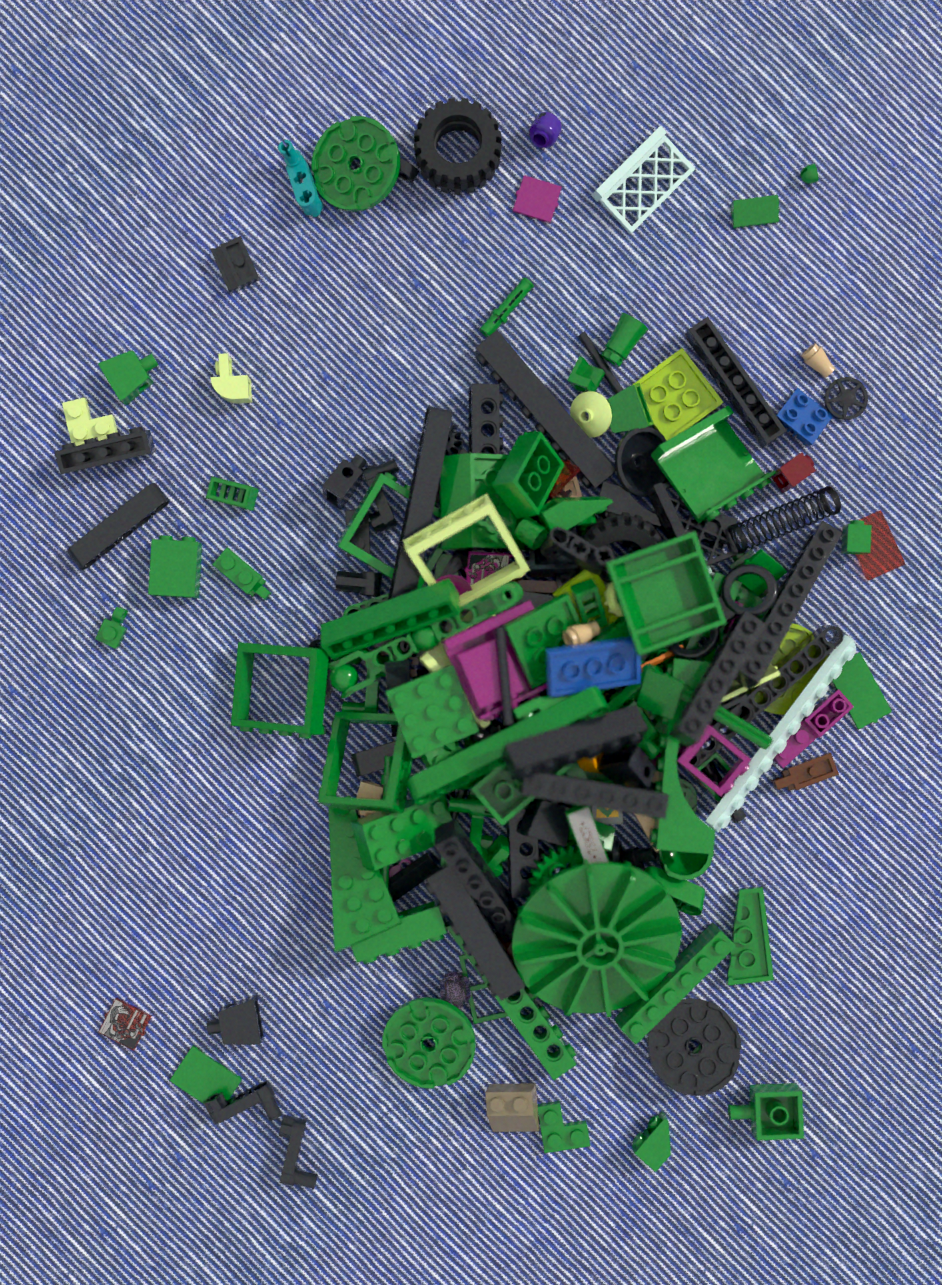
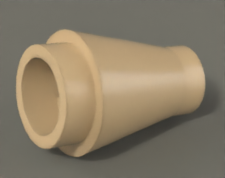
M816 343L811 345L801 355L804 359L803 362L820 373L824 378L828 377L835 370L822 346L818 347Z
M595 621L570 626L563 632L564 642L567 646L587 643L593 637L600 634V628Z

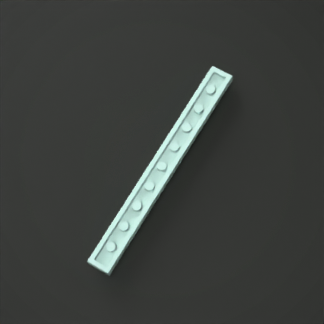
M844 635L841 644L832 651L769 735L773 738L768 749L760 747L748 763V770L737 778L733 788L725 794L707 818L706 822L712 829L719 832L721 828L724 829L729 824L730 816L735 810L741 808L748 792L756 788L762 773L767 772L771 768L774 757L785 749L786 741L791 735L797 733L804 717L812 713L818 698H822L826 694L830 682L839 677L842 672V666L846 661H850L856 653V645L852 638Z

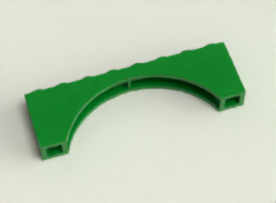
M669 659V663L665 665L664 674L669 673V676L686 682V686L695 690L710 662ZM680 698L673 720L660 715L663 733L659 734L658 747L661 748V755L656 760V771L659 772L658 781H655L654 791L669 794V801L665 819L652 817V819H655L654 829H650L649 841L653 843L652 847L658 850L713 854L715 830L707 826L693 812L683 795L678 779L677 752L679 741L670 736L669 733L687 704L686 701Z

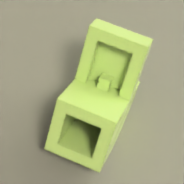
M218 354L219 361L215 362L216 374L220 375V377H210L216 392L230 403H252L251 379L248 375L233 376L232 359L229 354Z

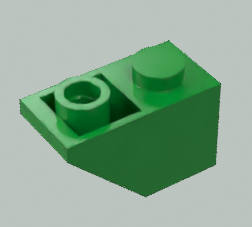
M663 1111L659 1115H654L649 1120L647 1129L643 1133H638L632 1142L634 1154L654 1172H657L671 1155L669 1121Z

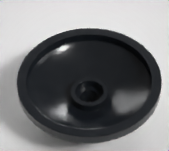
M646 427L630 430L620 440L615 453V470L620 483L628 492L639 497H648L647 493L653 485L669 482L651 456L659 445L666 442L665 437L653 428Z

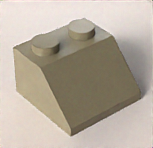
M536 1083L489 1085L485 1092L486 1110L493 1132H539Z

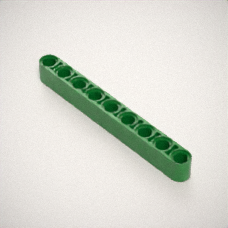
M597 686L587 688L411 776L406 783L416 805L428 803L504 765L501 754L506 743L603 715L608 712L609 707Z

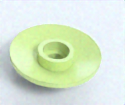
M587 391L579 394L573 400L570 416L588 437L594 438L608 430L612 420V411L604 396L594 391ZM586 412L589 415V419L586 418Z

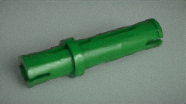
M523 277L500 306L491 311L492 315L479 328V331L488 338L501 324L504 325L508 321L507 317L520 304L529 291L534 288L532 282Z

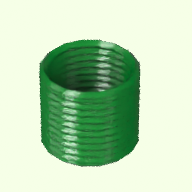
M525 517L517 525L514 536L517 540L534 550L544 542L547 536V528L531 517Z

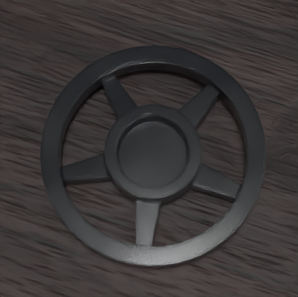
M838 378L826 389L824 396L825 406L828 412L837 419H854L861 415L867 407V390L863 383L855 378ZM848 381L857 386L852 390L845 389L841 382ZM837 384L840 392L836 398L829 399L832 387ZM859 388L863 393V403L856 400L855 393ZM837 402L843 408L842 415L836 413L830 406V403ZM852 405L861 407L856 414L846 416L848 408Z

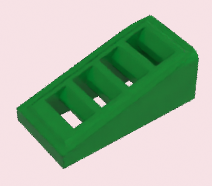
M211 476L206 499L253 511L259 490L252 486ZM220 483L222 484V487L220 490L219 497H217L216 494ZM228 486H231V487H230V490H229L228 498L225 499ZM237 488H239L240 490L237 497V501H234Z
M589 578L570 586L582 624L595 621L599 628L608 625L599 589L593 579ZM593 598V600L583 603L584 601ZM596 607V609H593V610H591V611L585 613V611ZM599 615V618L588 622L587 619Z

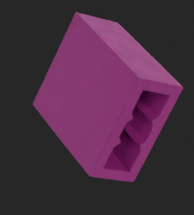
M495 637L454 655L475 708H483L484 711L496 707V702L502 700ZM507 650L511 700L519 697L518 692L523 691V687Z

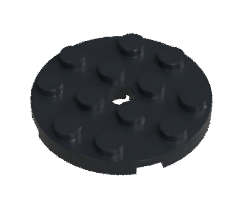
M695 998L682 999L648 1033L647 1052L654 1072L665 1085L679 1093L691 1096L712 1094L730 1082L740 1064V1049L742 1048L738 1029L731 1017L722 1008L710 1001ZM691 1040H696L700 1044V1050L696 1054L689 1051L688 1044Z

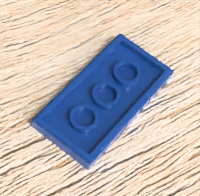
M631 637L546 649L547 695L549 697L575 694L594 686L601 690L641 683V655H637Z

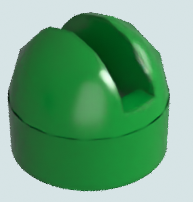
M815 163L807 165L801 170V179L806 184L819 181Z

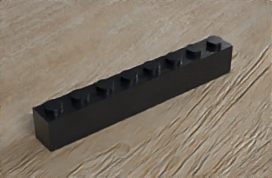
M498 330L476 347L477 355L475 358L482 367L487 366L492 373L490 375L497 384H503L507 389L505 393L512 402L516 400L520 404L522 414L527 419L532 418L537 424L535 425L538 432L541 431L544 436L546 435L549 438L552 448L557 454L561 452L566 458L565 464L571 471L576 470L581 476L579 480L587 489L596 490L616 472L615 467Z

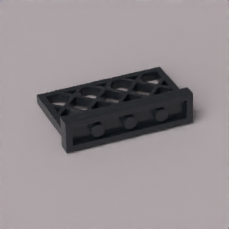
M661 482L652 486L647 494L668 540L685 535L688 527L700 532L698 537L699 544L703 534L715 539L712 549L700 544L701 550L710 553L708 560L705 561L707 567L739 554L721 514L712 520L719 527L718 533L715 534L706 530L707 519H705L701 528L690 523L693 517L691 512L687 521L679 518L677 514L679 507L687 511L690 510L685 503L681 502L680 496L678 500L669 497L666 489L673 487L670 482L664 484ZM718 541L727 544L730 552L723 554L716 551Z

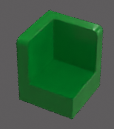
M579 356L567 381L578 391L596 392L605 372L600 368L589 365L583 357Z

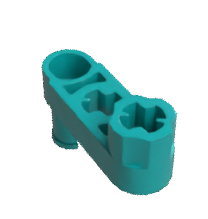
M284 140L287 146L281 141L278 145V150L284 156L296 201L306 215L317 217L324 206L318 196L309 165L300 151L293 147L291 141Z

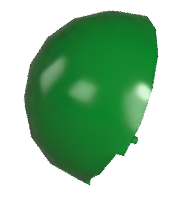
M659 850V861L662 869L668 876L679 880H690L702 875L711 865L714 851L713 854Z

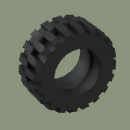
M454 97L448 98V103L443 104L441 100L435 103L434 110L429 107L425 111V118L421 117L417 123L418 129L414 133L417 167L421 169L423 178L425 180L429 179L432 187H441V192L448 194L449 190H453L454 195H461V191L466 190L467 194L474 192V187L478 186L479 189L484 187L486 180H491L495 175V170L499 167L502 147L501 131L498 130L499 124L496 118L491 119L492 113L487 108L481 109V104L477 101L471 104L468 98H461V101H455ZM465 131L477 139L480 148L479 152L471 160L463 163H452L443 159L436 150L437 142L449 132Z
M615 512L609 513V517L605 519L602 516L596 519V524H590L586 528L585 535L580 537L597 548L607 546L618 540L635 542L641 549L663 542L659 532L654 529V526L649 521L645 522L637 514L634 517L630 516L629 512H622V515H616ZM577 547V554H579V551L581 550L579 547ZM578 565L579 573L585 570L584 568ZM603 572L598 575L605 586L612 582L609 574Z

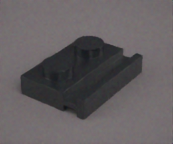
M241 236L225 242L215 249H210L230 293L260 280Z

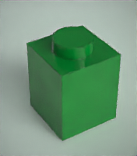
M851 520L850 524L842 526L841 554H869L871 551L872 525H864V521Z

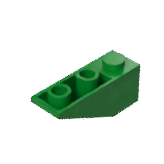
M604 496L553 498L544 503L537 517L541 525L547 528L548 535L555 527L568 530L573 526L584 524L587 522L588 517L604 512L607 506L613 503V500Z

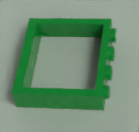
M385 472L384 475L382 473L376 475L335 546L392 579L394 570L392 567L349 542L383 484L408 499L410 486L407 484L404 487L396 483L398 480L396 477ZM435 502L432 515L440 519V509L435 507L437 504ZM441 541L436 544L425 563L430 572L443 552L441 550ZM421 573L417 590L420 589L425 582Z
M238 642L231 726H239L240 731L253 732L254 728H257L259 733L273 734V730L279 731L278 735L293 736L294 732L299 733V738L311 739L312 734H322L329 655L326 651L318 648ZM254 653L310 658L304 726L248 720Z
M335 712L331 725L330 742L327 745L326 763L323 767L322 784L318 792V803L329 808L403 813L408 789L406 781L410 778L413 759L399 725L385 800L336 797L350 723L398 725L395 715Z

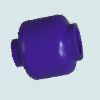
M549 112L538 114L529 128V136L534 145L540 148L553 146L562 131L561 121L557 116Z

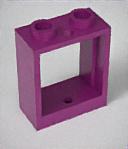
M708 725L697 744L690 748L683 744L677 752V761L720 796L724 793L727 794L733 788L734 780L738 775L741 776L748 770V763L751 761L748 756L710 725ZM711 735L739 758L718 785L689 763Z

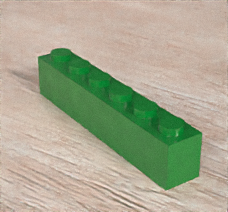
M448 578L321 624V647L331 659H335L459 615V593Z
M712 922L676 957L674 972H669L662 982L648 994L650 1000L645 1002L641 998L626 1006L614 1018L620 1030L636 1045L736 945Z

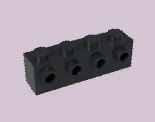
M141 426L129 429L130 434L122 436L120 432L107 434V439L98 441V437L84 440L85 444L76 446L75 442L61 445L62 450L54 452L60 474L155 453L156 449L151 431L143 430Z

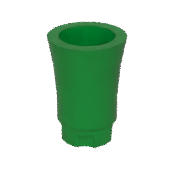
M621 313L601 356L609 363L620 367L623 360L627 359L638 341L648 331V328L636 318L626 313Z

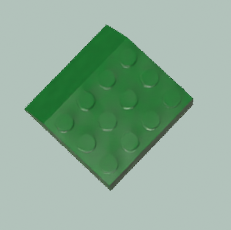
M696 532L673 538L606 563L638 656L727 623Z

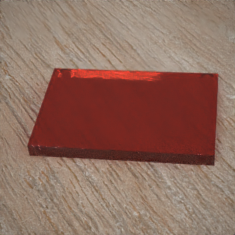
M880 510L859 519L864 521V525H872L870 553L856 555L867 581L905 565V560L899 551L883 512Z

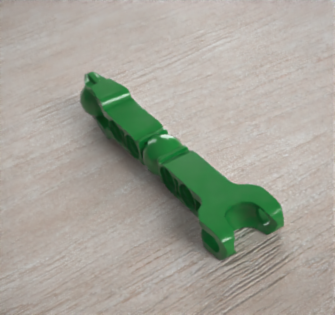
M508 582L461 606L459 615L445 619L452 624L451 632L444 631L441 626L442 621L414 630L375 650L369 651L367 648H363L342 659L328 663V669L331 670L329 675L330 684L335 690L342 692L341 698L349 697L354 692L380 679V672L385 669V662L380 659L381 651L388 653L390 657L389 662L402 661L420 651H431L445 638L519 602L524 595L522 586L517 582ZM506 590L512 593V600L505 596ZM464 609H469L473 613L472 621L464 620L462 616ZM402 641L409 643L410 651L408 653L402 651L400 647ZM358 657L365 660L366 667L370 669V678L358 683L359 676L357 670L348 663Z

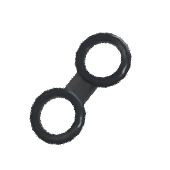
M745 564L732 569L723 580L721 597L718 598L726 622L729 623L744 611L749 612L755 617L766 613L776 601L778 595L777 582L771 572L759 565ZM743 575H757L768 586L766 599L755 607L746 608L739 606L731 597L730 590L733 583ZM726 624L710 629L708 641L696 650L683 649L675 642L666 646L676 657L685 660L701 659L709 655L716 647L720 637V628Z

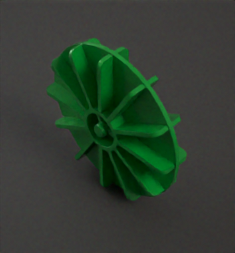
M588 859L582 860V865L566 869L551 878L546 875L543 878L544 883L529 896L523 906L519 907L512 934V952L515 965L520 977L530 989L531 994L556 1008L562 1009L564 1015L571 1016L573 1012L584 1014L605 1012L606 1018L611 1017V1011L626 1007L641 998L645 1002L650 1000L648 994L662 982L669 972H674L676 968L674 962L681 943L682 927L680 916L668 891L651 875L632 867L631 863L624 861L622 864L613 862L589 863Z

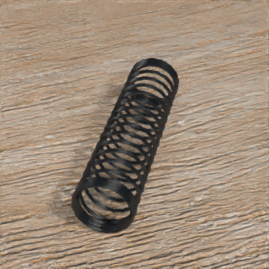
M826 486L818 491H814L812 494L794 499L793 502L790 501L787 504H782L780 507L769 509L767 512L761 513V515L728 526L727 530L738 553L741 554L747 551V547L753 549L754 545L758 547L760 542L765 544L767 540L772 541L773 537L778 539L780 535L785 536L786 532L791 533L792 530L797 531L799 527L804 528L805 524L810 526L812 522L816 523L818 520H823L824 517L829 518L830 515L838 514L841 510V500L834 488ZM825 491L831 496V498L834 501L836 509L835 512L831 509L830 504L827 498L825 497ZM812 496L816 499L817 507L823 515L822 518L818 517V511L812 502ZM806 499L810 502L811 510L816 517L815 521L812 520L811 512L806 505ZM799 502L804 505V510L810 523H806L804 513L799 507ZM793 504L798 509L800 519L804 523L803 526L799 525L798 517L795 511L793 510ZM787 507L791 510L793 520L797 525L796 529L793 528L791 518L787 513ZM780 510H782L785 513L787 523L791 528L790 531L786 530V525L782 516L780 515ZM774 512L779 517L780 524L784 529V534L780 533L778 523L774 518ZM768 515L772 518L773 525L778 532L777 537L774 536L772 527L768 522ZM761 517L766 521L768 531L772 535L771 539L767 538L766 531L761 523ZM755 520L759 523L761 532L765 537L764 542L761 541L759 532L755 527ZM748 523L753 526L754 533L759 540L758 544L754 543ZM742 526L747 530L752 547H749ZM736 533L740 538L741 546L738 543Z

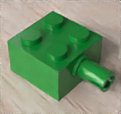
M796 1083L749 1085V1104L728 1105L729 1120L750 1119L751 1132L757 1141L804 1139L802 1090Z

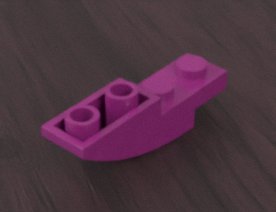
M837 689L818 703L809 716L804 717L797 733L789 737L786 741L785 749L780 754L777 753L773 760L780 768L786 767L816 738L823 736L854 706Z

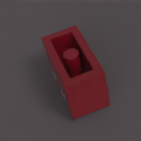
M801 452L777 469L776 474L771 478L780 491L785 493L814 473L816 470L813 466L815 465L808 455H804Z

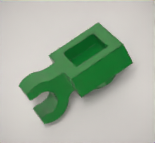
M116 607L112 614V620L104 619L95 639L114 649H118L128 629L122 626L128 610Z

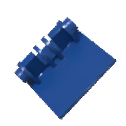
M799 388L795 390L782 409L776 414L784 428L789 427L787 432L792 429L794 431L792 436L794 437L798 434L796 438L803 445L807 444L808 446L813 445L833 417V415Z

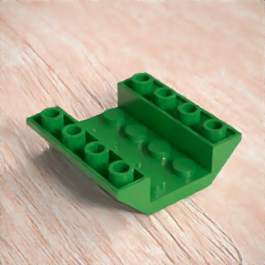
M466 453L444 456L439 480L440 519L487 494L520 551L528 552L529 550H525V544L514 536L517 525L525 517L516 518L491 486L508 455ZM489 514L441 541V550L490 548L510 551Z

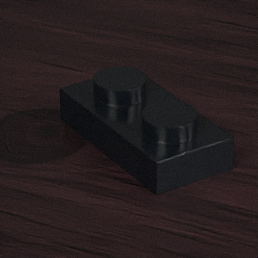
M345 510L346 526L356 510ZM368 510L349 542L371 555Z

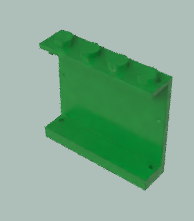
M729 405L662 443L651 454L698 523L705 519L709 522L720 515L719 511L724 508L728 511L737 504L736 500L742 498L744 501L755 493L753 490L757 487L762 490L771 483L770 478L776 474L775 470L765 474L762 472L726 420L734 412Z

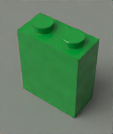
M160 535L159 539H152L148 595L199 598L202 543L196 542L194 537H182V541L173 540L172 536Z

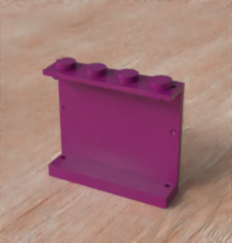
M530 600L524 601L441 641L475 716L479 720L484 719L487 722L498 716L497 712L503 710L502 700L496 702V707L486 711L483 708H475L454 655L495 638V628L504 627V624L534 609ZM505 631L507 650L523 687V691L518 692L519 697L512 700V709L519 706V701L527 698V701H530L540 696L539 691L547 688V682L534 689L529 687Z

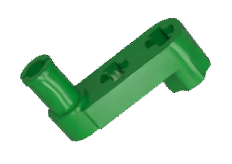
M380 656V659L383 662H389L390 657ZM368 668L366 679L370 678V669ZM384 669L382 672H380L381 677H386ZM380 679L366 686L364 703L343 701L342 712L378 713Z
M450 797L449 812L470 813L472 819L469 839L488 849L493 842V836L482 835L485 811L483 803L476 797H471V799Z

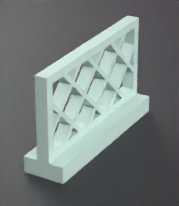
M661 126L591 195L597 202L600 201L629 234L695 170L692 164L665 136L667 132ZM662 143L669 149V158H658V147ZM654 152V158H648ZM643 162H653V174H642ZM658 162L669 163V175H657ZM673 163H681L687 171L683 175H673ZM638 168V174H632ZM627 178H638L637 191L626 190ZM642 178L653 179V191H641ZM657 179H669V189L667 191H657ZM622 184V190H616ZM611 194H622L621 207L613 206L607 198ZM625 194L637 195V207H625ZM641 195H653V205L651 207H641ZM625 211H637V221L632 226L625 220Z

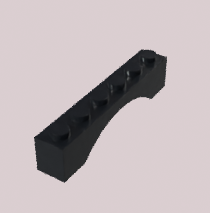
M607 482L601 484L598 496L610 498L613 500V503L608 505L607 509L599 513L598 516L608 518L609 513L615 512L616 515H622V512H629L630 516L634 517L637 514L645 522L649 521L655 530H664L658 516L641 506L624 487ZM721 514L727 528L736 524V518ZM694 519L691 520L690 523L702 528L704 521L698 523L697 520ZM708 521L706 530L717 534L719 527L717 523ZM688 527V530H687V533H686V534L691 533V532H696V535H697V538H698L700 532L695 531V530H693V529H691V528ZM703 534L701 541L710 543L709 547L712 548L715 539ZM718 541L717 550H723V547L727 548V544Z

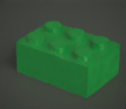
M541 431L520 435L491 486L516 518L539 515L565 464Z

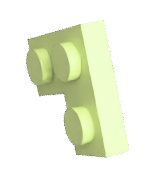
M81 398L62 403L71 443L75 442L76 446L84 445V440L98 437V441L107 439V434L118 432L113 415L91 419L87 399Z

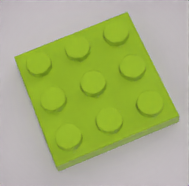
M683 348L679 349L634 383H640L654 423L653 427L665 437L666 441L692 427L723 404L722 399Z

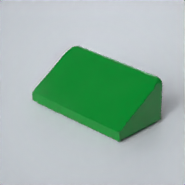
M778 195L734 200L730 206L733 228L779 222Z

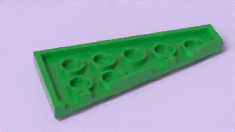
M328 807L334 952L338 953L402 923L380 869L374 871L363 867L351 825L352 821L360 819L357 811Z

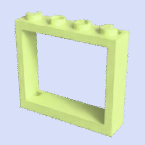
M487 494L403 540L408 555L429 586L436 583L419 553L489 514L516 561L471 585V591L459 596L460 607L513 579L522 577L530 570L523 554Z

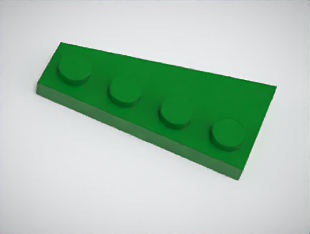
M762 886L738 889L732 942L736 947L730 952L727 985L774 980Z

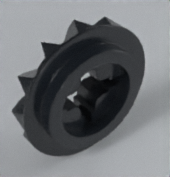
M614 836L612 849L607 851L606 854L609 862L622 864L621 855L623 848L618 836Z

